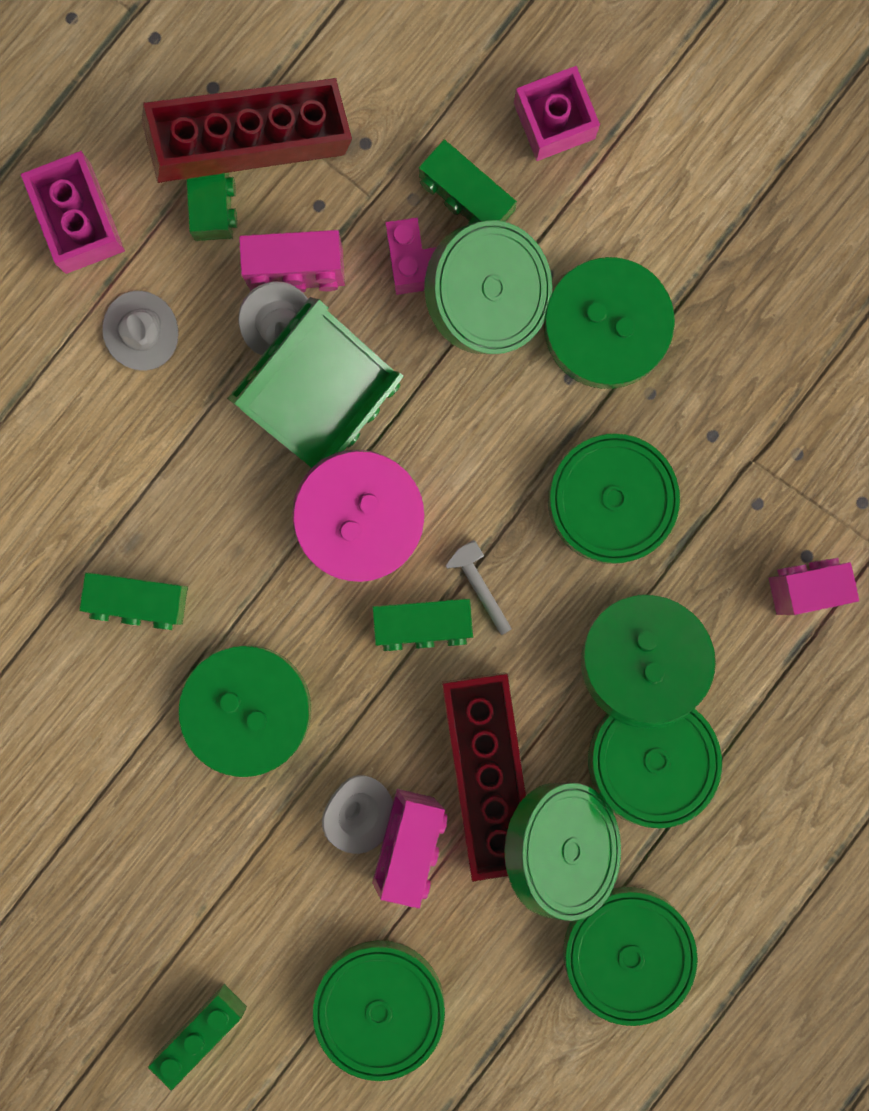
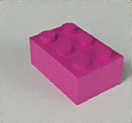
M82 151L21 174L54 263L65 274L125 252L92 164Z
M339 230L239 236L241 275L250 291L264 283L276 281L289 283L302 292H306V288L318 287L320 291L329 292L338 290V286H345L343 247Z
M401 789L396 790L372 882L380 900L420 909L422 899H427L431 883L430 879H427L430 866L434 867L436 865L439 855V847L436 846L439 834L444 833L447 825V814H444L445 809L434 797Z

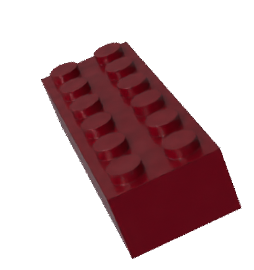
M336 78L143 103L142 125L157 183L344 156L352 140Z
M502 672L442 681L471 879L474 882L507 877L505 863L507 830L517 806L526 796L508 674Z

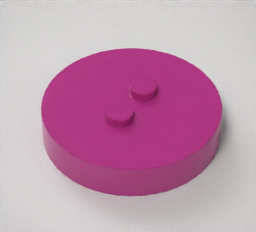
M346 450L324 458L304 476L295 494L292 519L298 542L315 566L338 579L363 582L379 579L392 573L412 555L423 531L424 505L415 481L398 463L373 451Z

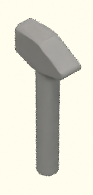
M473 540L455 552L446 564V568H462L500 635H503L512 628L474 565V562L484 557L476 541Z

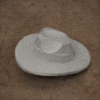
M279 281L264 283L248 293L240 306L238 315L240 332L246 344L257 354L263 355L308 300L306 295L297 287Z
M145 291L128 292L115 299L105 313L103 320L104 342L111 355L121 364L136 370H153L165 364L176 349L178 342L177 320L171 308L160 297Z
M356 775L342 783L330 798L323 812L322 828L328 841L338 849L353 854L365 853L377 847L384 840L393 805L389 792L379 781L366 775Z

